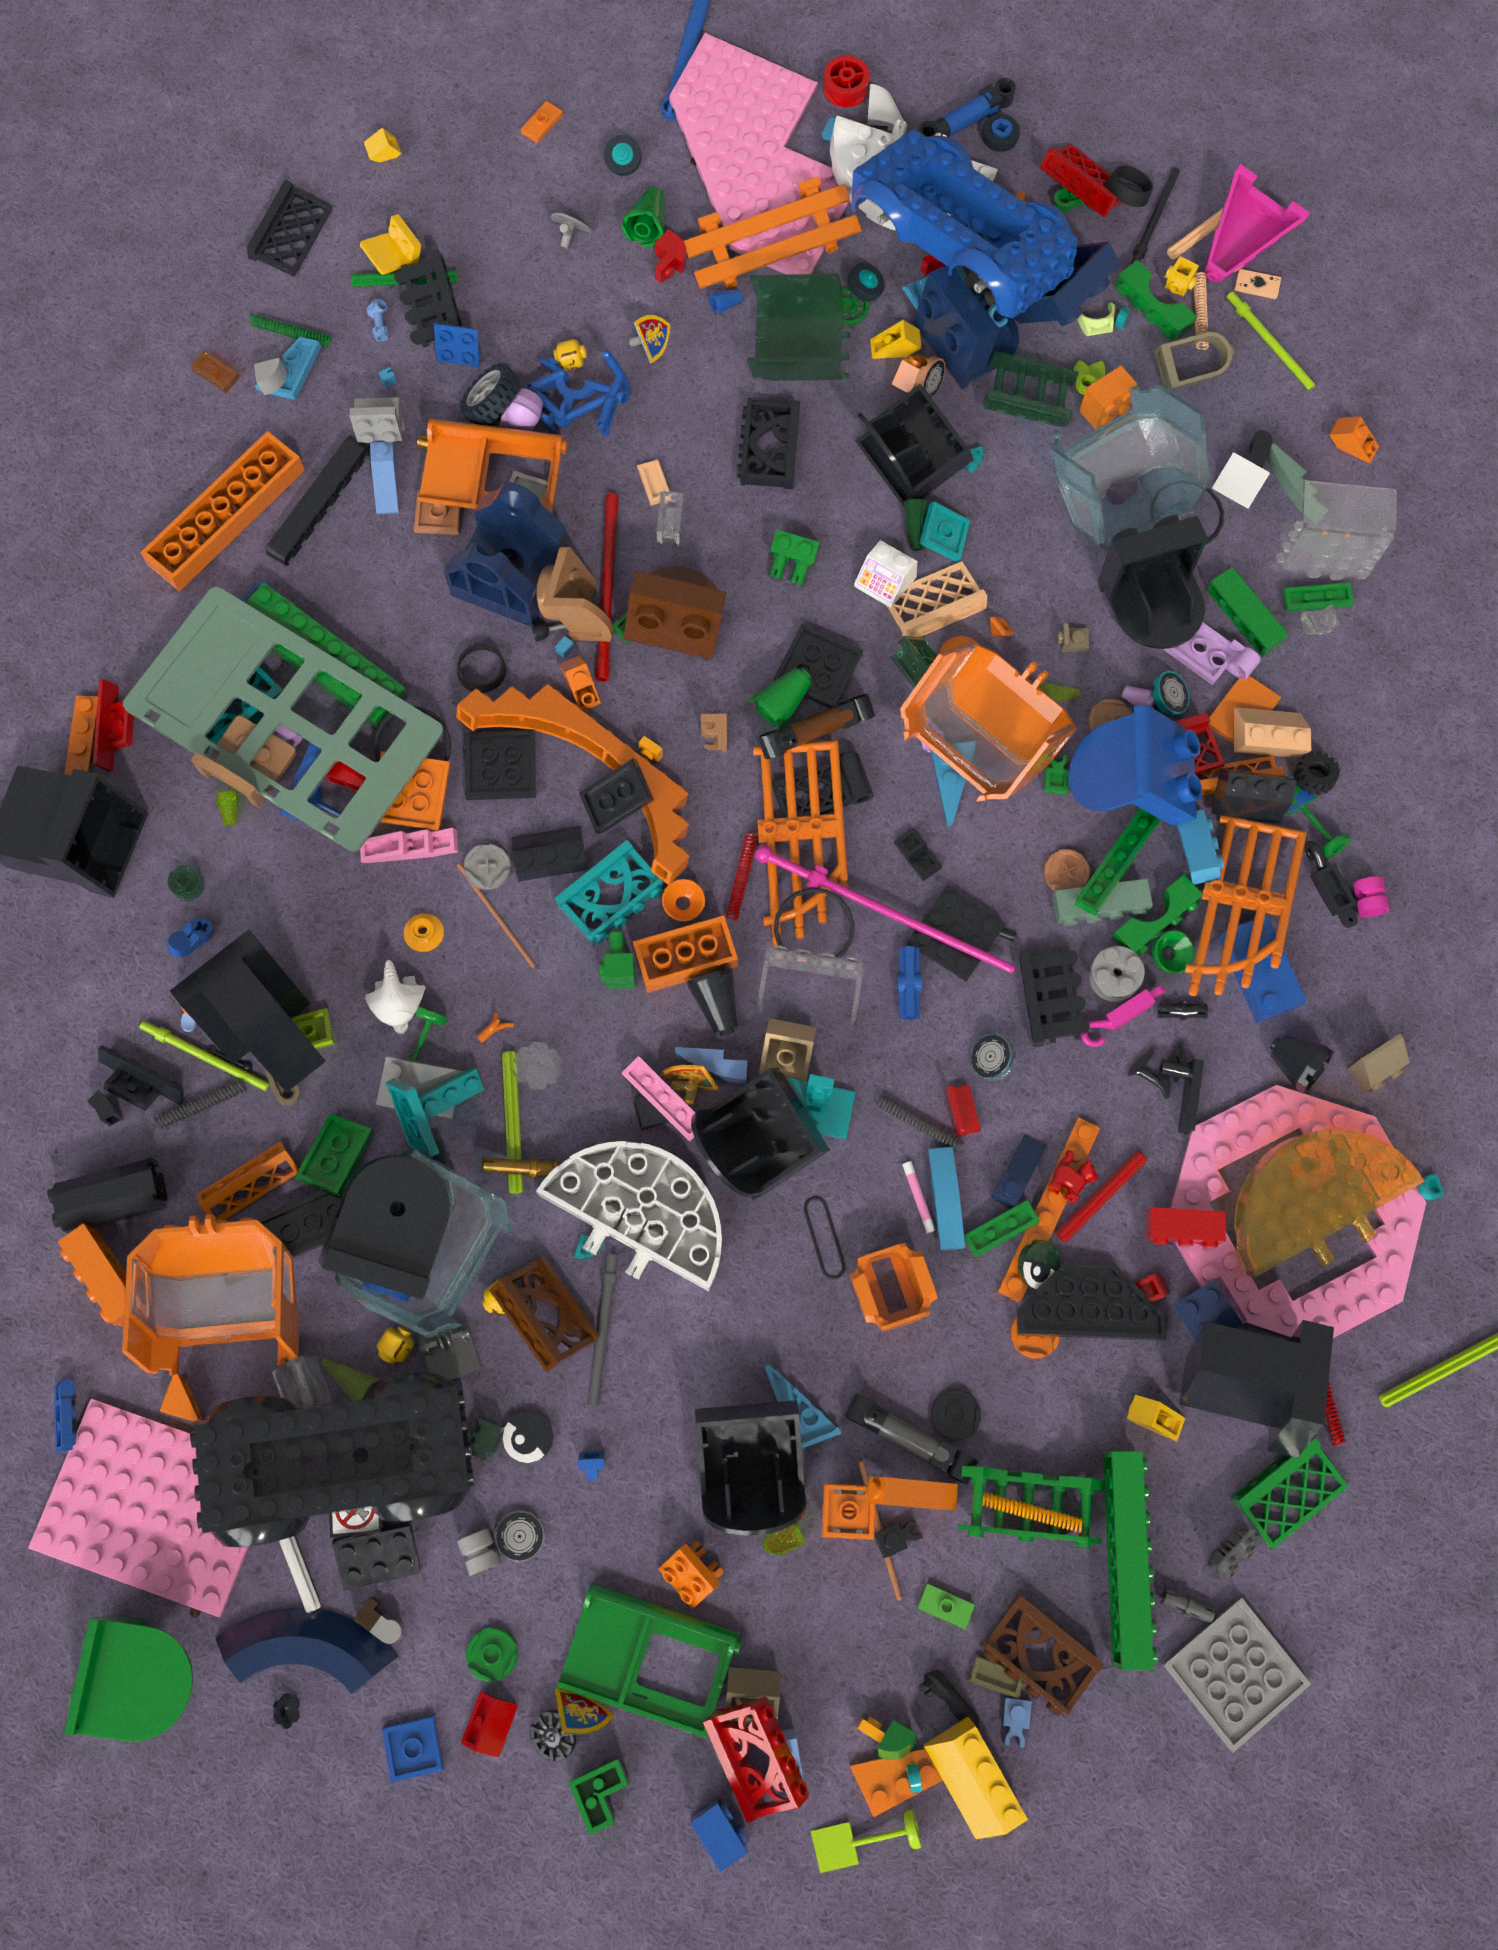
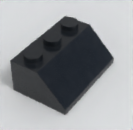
M1220 768L1211 814L1279 823L1292 804L1297 781L1285 776Z
M581 826L512 837L514 864L519 882L588 870Z

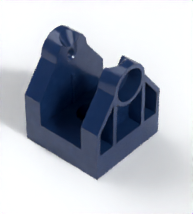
M504 482L499 489L482 496L474 512L478 526L466 549L452 555L444 573L451 596L531 627V624L536 623L541 613L537 602V583L540 573L547 565H555L560 547H569L566 527L541 504L539 498L533 492L519 484ZM509 559H515L521 564L520 572L510 563Z

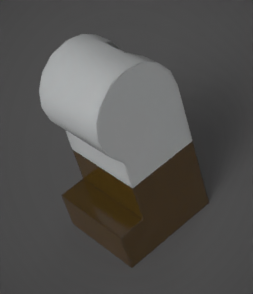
M369 1597L354 1620L386 1644L399 1641L404 1634L403 1624L397 1619H390L377 1608L381 1602L375 1597Z

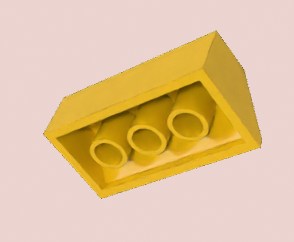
M966 1717L923 1745L976 1839L1005 1835L1028 1820L978 1729L969 1717Z

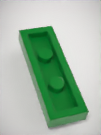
M1350 583L1284 588L1282 591L1285 612L1352 607L1354 604Z
M1026 1200L965 1234L964 1239L975 1258H978L1039 1224L1040 1220L1029 1201Z

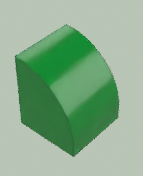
M893 1720L878 1746V1757L886 1760H897L905 1757L912 1751L917 1742L916 1733Z

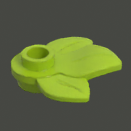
M1081 360L1076 363L1073 374L1077 379L1076 389L1080 394L1084 395L1087 388L1083 384L1090 386L1105 376L1103 361L1089 366Z

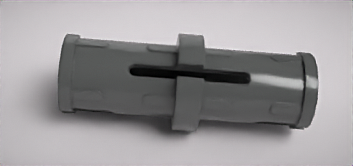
M1168 1588L1164 1589L1161 1599L1164 1600L1160 1601L1161 1604L1180 1611L1184 1616L1188 1617L1190 1615L1208 1624L1213 1621L1214 1612L1216 1611L1214 1607L1196 1601L1193 1596H1184Z

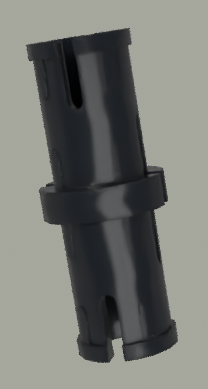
M1180 1001L1179 1004L1158 1003V1008H1160L1158 1010V1018H1180V1020H1186V1018L1207 1019L1208 1014H1205V1012H1208V1005L1206 1003L1186 1004L1185 1001Z

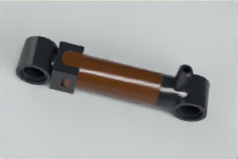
M861 694L783 728L763 733L757 738L764 758L771 759L786 753L787 750L831 732L846 729L871 719L875 716L869 694Z

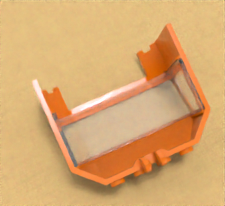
M972 641L939 653L900 708L901 718L904 719L905 741L917 737L983 793L976 801L1007 799L1019 792L1052 762L1077 728L1067 710L1039 688L1049 675L1047 671L1041 672L1033 683L1028 678L1037 669L1038 664L1033 661L1022 674L997 652Z
M206 1214L204 1225L200 1223L196 1215L190 1216L189 1226L165 1225L162 1229H154L127 1256L122 1352L146 1373L156 1374L161 1369L169 1370V1376L179 1374L180 1347L276 1338L278 1341L277 1365L279 1367L285 1365V1359L287 1358L290 1361L298 1359L299 1318L294 1257L282 1241L258 1220L242 1218L237 1222H229L227 1220L216 1221L213 1214Z

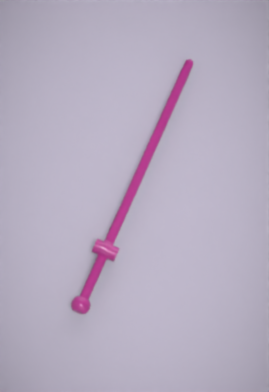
M760 845L755 854L757 861L760 863H767L769 861L808 880L807 888L825 887L1008 973L1015 971V966L1003 959L826 877L828 870L821 866L815 865L814 870H809L774 854L768 845Z

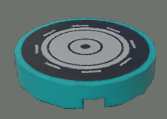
M1166 671L1157 675L1153 680L1155 690L1152 691L1158 708L1164 714L1168 713L1172 717L1184 713L1189 707L1190 701L1189 691L1184 680L1173 671Z

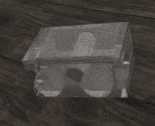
M661 491L657 524V544L663 545V541L674 542V546H680L684 510L683 493ZM675 502L678 506L677 508L667 507V503Z

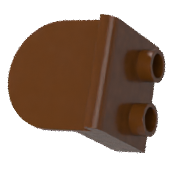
M684 567L661 568L650 574L635 571L629 597L624 640L712 660L727 592L718 590L713 582L703 574Z

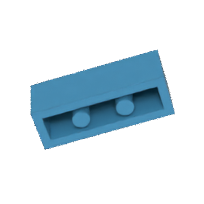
M1204 809L1198 810L1197 819L1177 825L1190 877L1194 885L1221 879L1220 869H1224L1222 856H1217L1215 851L1219 850L1216 836L1211 837L1210 831H1213L1211 817L1206 818Z

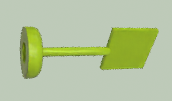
M914 1809L904 1812L905 1828L853 1839L850 1822L812 1830L811 1835L820 1873L858 1865L859 1860L855 1846L907 1835L912 1849L922 1848Z

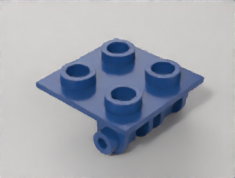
M434 323L436 362L479 367V357L482 355V348H479L478 329Z

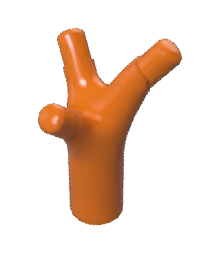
M495 1012L490 1024L476 1037L483 1043L495 1032L507 1027H514V1023H499L498 1013Z

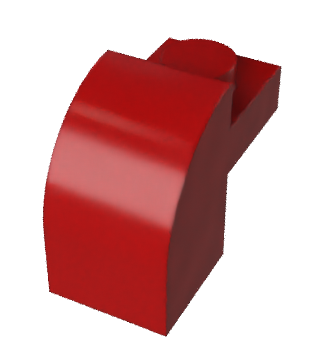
M668 229L655 243V255L661 259L654 267L655 279L661 284L666 279L672 278L675 270L682 274L687 263L684 241Z

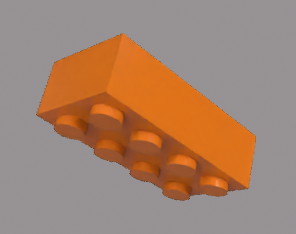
M725 916L633 941L634 952L647 993L685 983L718 970L722 972L726 971V968L733 969L738 967V957Z
M83 1223L57 1241L61 1246L59 1252L66 1262L70 1261L75 1269L72 1272L79 1282L84 1281L88 1288L86 1294L93 1303L97 1302L101 1307L99 1313L106 1323H112L114 1326L123 1327L126 1272L100 1232ZM134 1285L133 1308L141 1315L140 1293Z

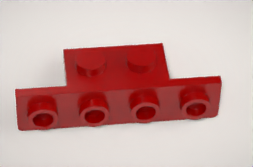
M106 679L99 680L93 765L105 771L113 772L115 750L132 746L134 716L125 710L123 701L118 702L119 686Z

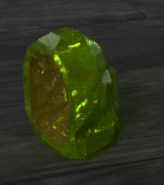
M797 1522L783 1530L766 1534L761 1543L764 1551L772 1556H782L806 1545Z

